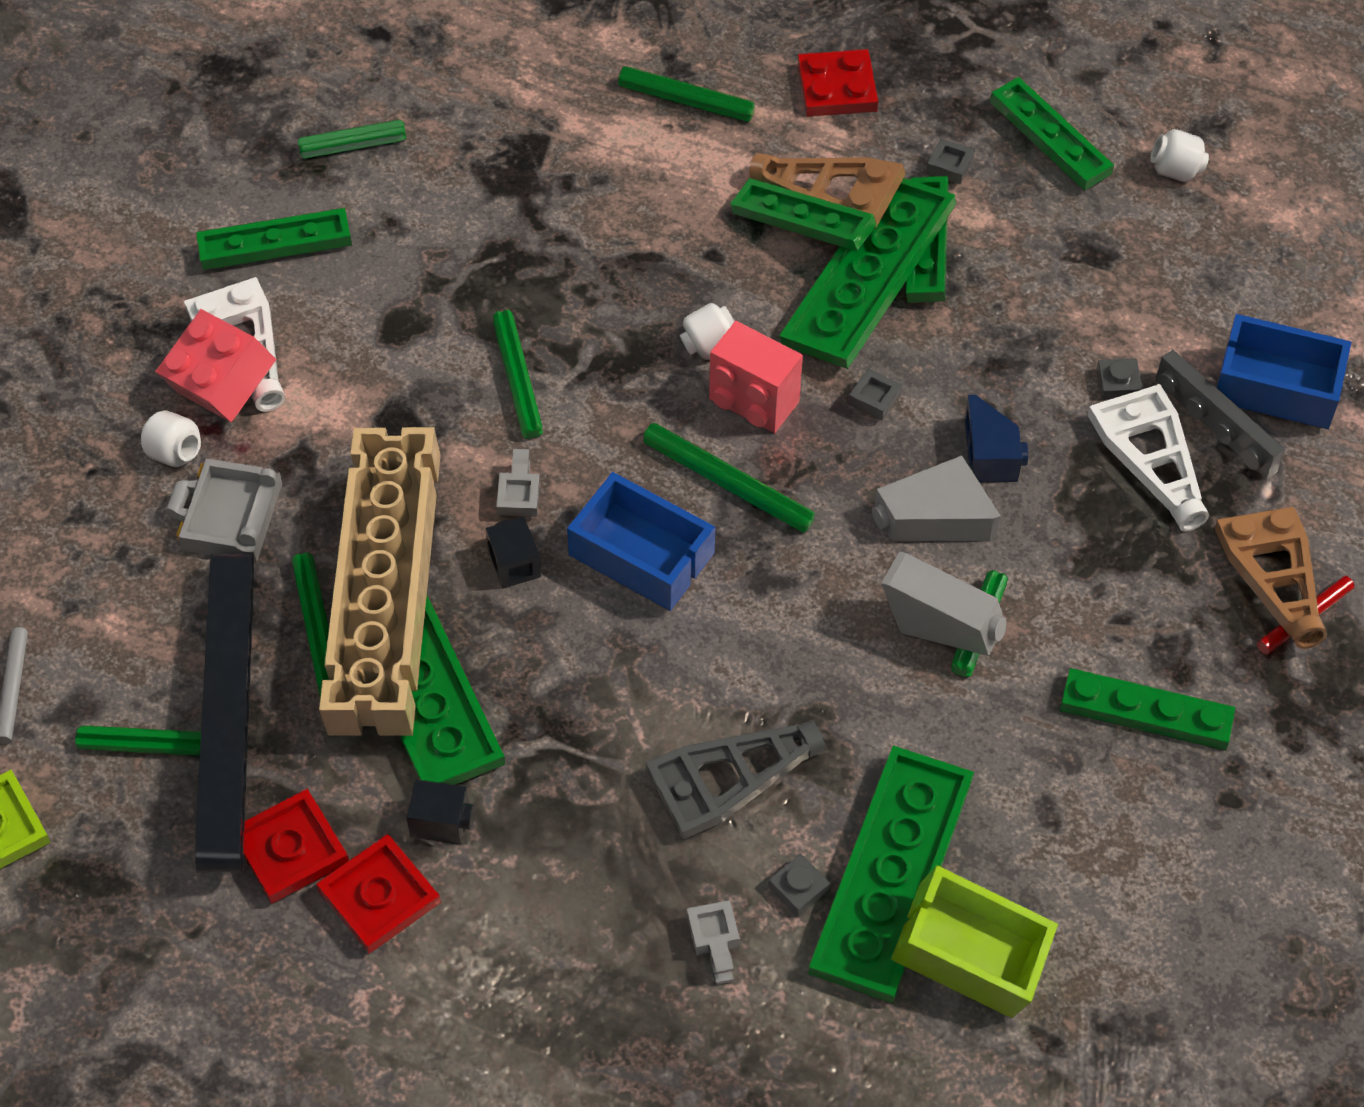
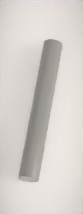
M15 627L11 630L0 701V744H10L13 737L28 630L22 627Z

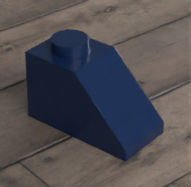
M968 395L964 420L970 469L979 482H1018L1021 466H1027L1028 445L1027 442L1020 441L1019 426L977 395Z

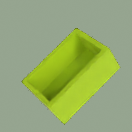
M937 865L919 884L907 916L909 920L903 926L891 960L1013 1018L1032 1002L1058 924Z

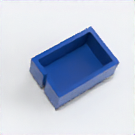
M1235 314L1216 388L1239 408L1329 430L1339 403L1352 341Z
M613 471L567 528L569 556L669 611L674 608L690 587L691 577L696 579L715 554V526Z

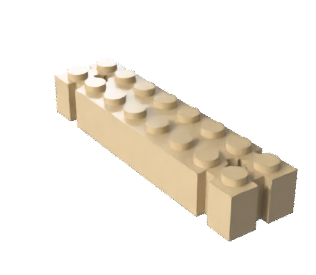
M434 427L402 428L401 436H388L386 428H354L351 458L354 468H349L325 658V668L329 680H323L319 707L328 736H362L363 726H376L379 736H413L416 705L412 691H417L437 497L434 482H438L441 457Z

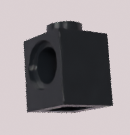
M525 517L514 520H502L494 526L485 528L488 552L502 589L541 577L540 556Z

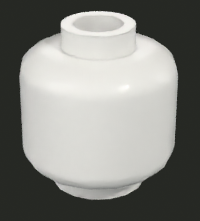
M1177 129L1170 130L1165 135H1159L1151 152V162L1155 163L1157 173L1180 182H1189L1196 174H1202L1209 160V154L1205 153L1204 142L1199 136Z
M710 303L684 318L683 326L686 332L679 336L690 355L697 352L701 358L709 360L710 351L735 321L726 306L719 308L716 304Z
M167 410L159 411L152 415L143 426L141 433L143 452L149 458L172 467H180L187 464L196 457L201 447L199 429L194 421Z

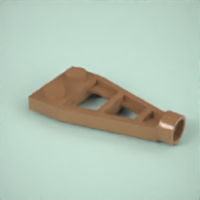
M757 153L752 158L749 168V177L751 179L871 213L874 215L877 225L905 176L903 164L874 158H777L772 155ZM819 173L811 189L793 184L799 174ZM854 176L858 179L846 199H837L825 193L833 178Z
M1288 507L1217 519L1215 532L1228 561L1287 634L1292 636L1296 647L1309 649L1321 644L1327 637V631L1318 612L1308 536L1295 508ZM1286 550L1290 555L1291 569L1266 572L1253 556ZM1298 584L1303 600L1282 603L1273 589Z

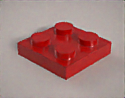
M869 49L798 54L797 65L806 117L878 112V96Z
M308 788L245 821L244 858L271 904L335 871L349 861L348 854Z
M389 834L316 883L318 892L369 954L441 903L440 895Z

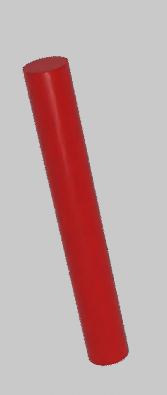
M1343 576L1316 597L1319 615L1355 588L1351 578ZM1279 625L1257 642V647L1261 653L1268 655L1292 636H1289L1283 627Z

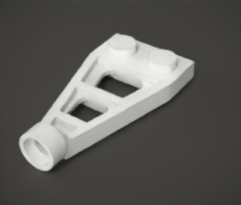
M257 277L184 301L191 321L200 309L233 326L252 320L255 328L254 337L276 358L270 307ZM276 361L250 396L256 408L262 412H269L279 408L286 398L279 383Z
M1158 384L1089 406L1087 416L1104 445L1170 511L1180 530L1188 532L1202 526L1208 520L1209 513L1201 501L1202 497L1178 413L1162 386ZM1157 428L1163 434L1166 448L1145 455L1129 441L1128 437ZM1174 462L1182 479L1164 484L1152 468Z

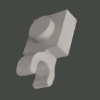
M513 449L512 472H499L497 515L535 517L538 515L540 475L530 474L531 461L529 460V449Z
M730 900L687 908V920L696 956L710 954L716 985L733 982L732 971H734L729 949L740 947V938Z

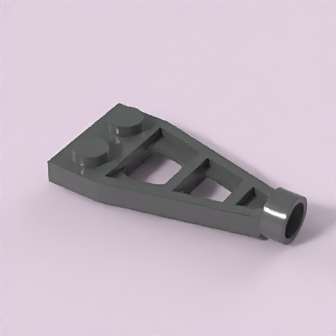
M810 720L799 726L791 725L686 745L646 762V771L684 840L724 822L802 761L824 752L826 748L819 728L814 721ZM764 746L771 747L778 759L777 762L758 774L751 773L742 756L743 753ZM720 761L732 763L740 776L738 783L720 796L711 795L698 772L699 769L709 763Z

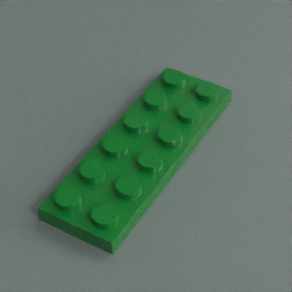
M903 178L876 229L872 230L859 250L854 251L840 246L779 335L781 344L790 349L848 369L956 206L955 194Z
M427 595L417 691H412L416 705L413 736H399L419 780L456 785L506 765L505 756Z
M894 745L892 746L810 962L809 975L893 1004L906 967L891 960L903 926L909 920L907 916L919 884L937 865L940 867L943 865L973 781V771Z

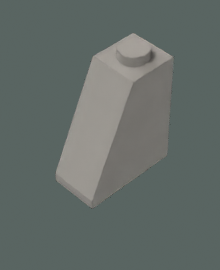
M963 456L878 488L876 490L875 506L872 507V515L879 529L886 530L892 542L991 541L997 538L1001 515Z
M899 551L881 584L900 633L989 656L996 641H1000L1006 631V618L1003 616L998 598L907 553Z

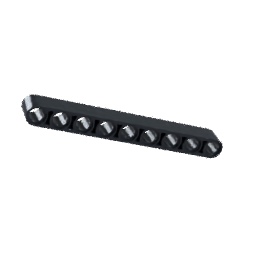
M253 553L211 554L195 839V865L197 873L243 871L254 600Z

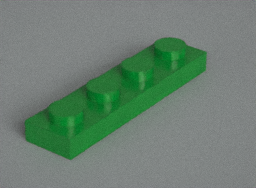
M1020 77L991 92L990 103L1084 191L1112 175L1114 164Z
M948 176L911 178L912 181L949 192ZM948 218L907 279V303L945 301Z
M751 178L748 179L730 203L733 214L854 251L859 250L877 225L874 215Z
M345 208L196 232L203 270L352 246Z
M1070 668L1060 711L1226 751L1230 741L1236 707Z

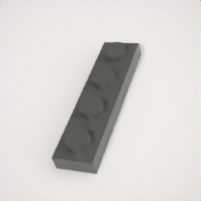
M1173 349L1161 357L1156 381L1162 386L1163 390L1167 394L1174 396L1184 405L1192 417L1200 420L1214 432L1221 443L1233 449L1249 468L1256 470L1266 480L1278 471L1285 448Z

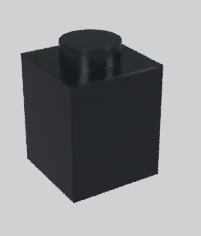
M416 779L406 817L410 837L461 845L464 829L471 830L475 815V804H469L467 787Z

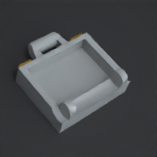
M206 459L205 463L200 465L197 474L198 480H181L175 483L166 508L168 515L183 521L180 523L176 534L182 551L205 555L253 553L254 563H257L282 487L280 472L276 473L271 469H263L257 466ZM192 493L193 497L189 509H184L188 494Z

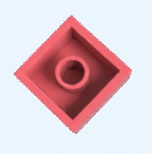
M200 309L155 372L178 394L232 423L277 359L254 336Z
M735 321L710 351L709 399L714 401L718 407L724 410H731L746 418L752 425L760 428L763 427L775 434L800 401L803 355Z

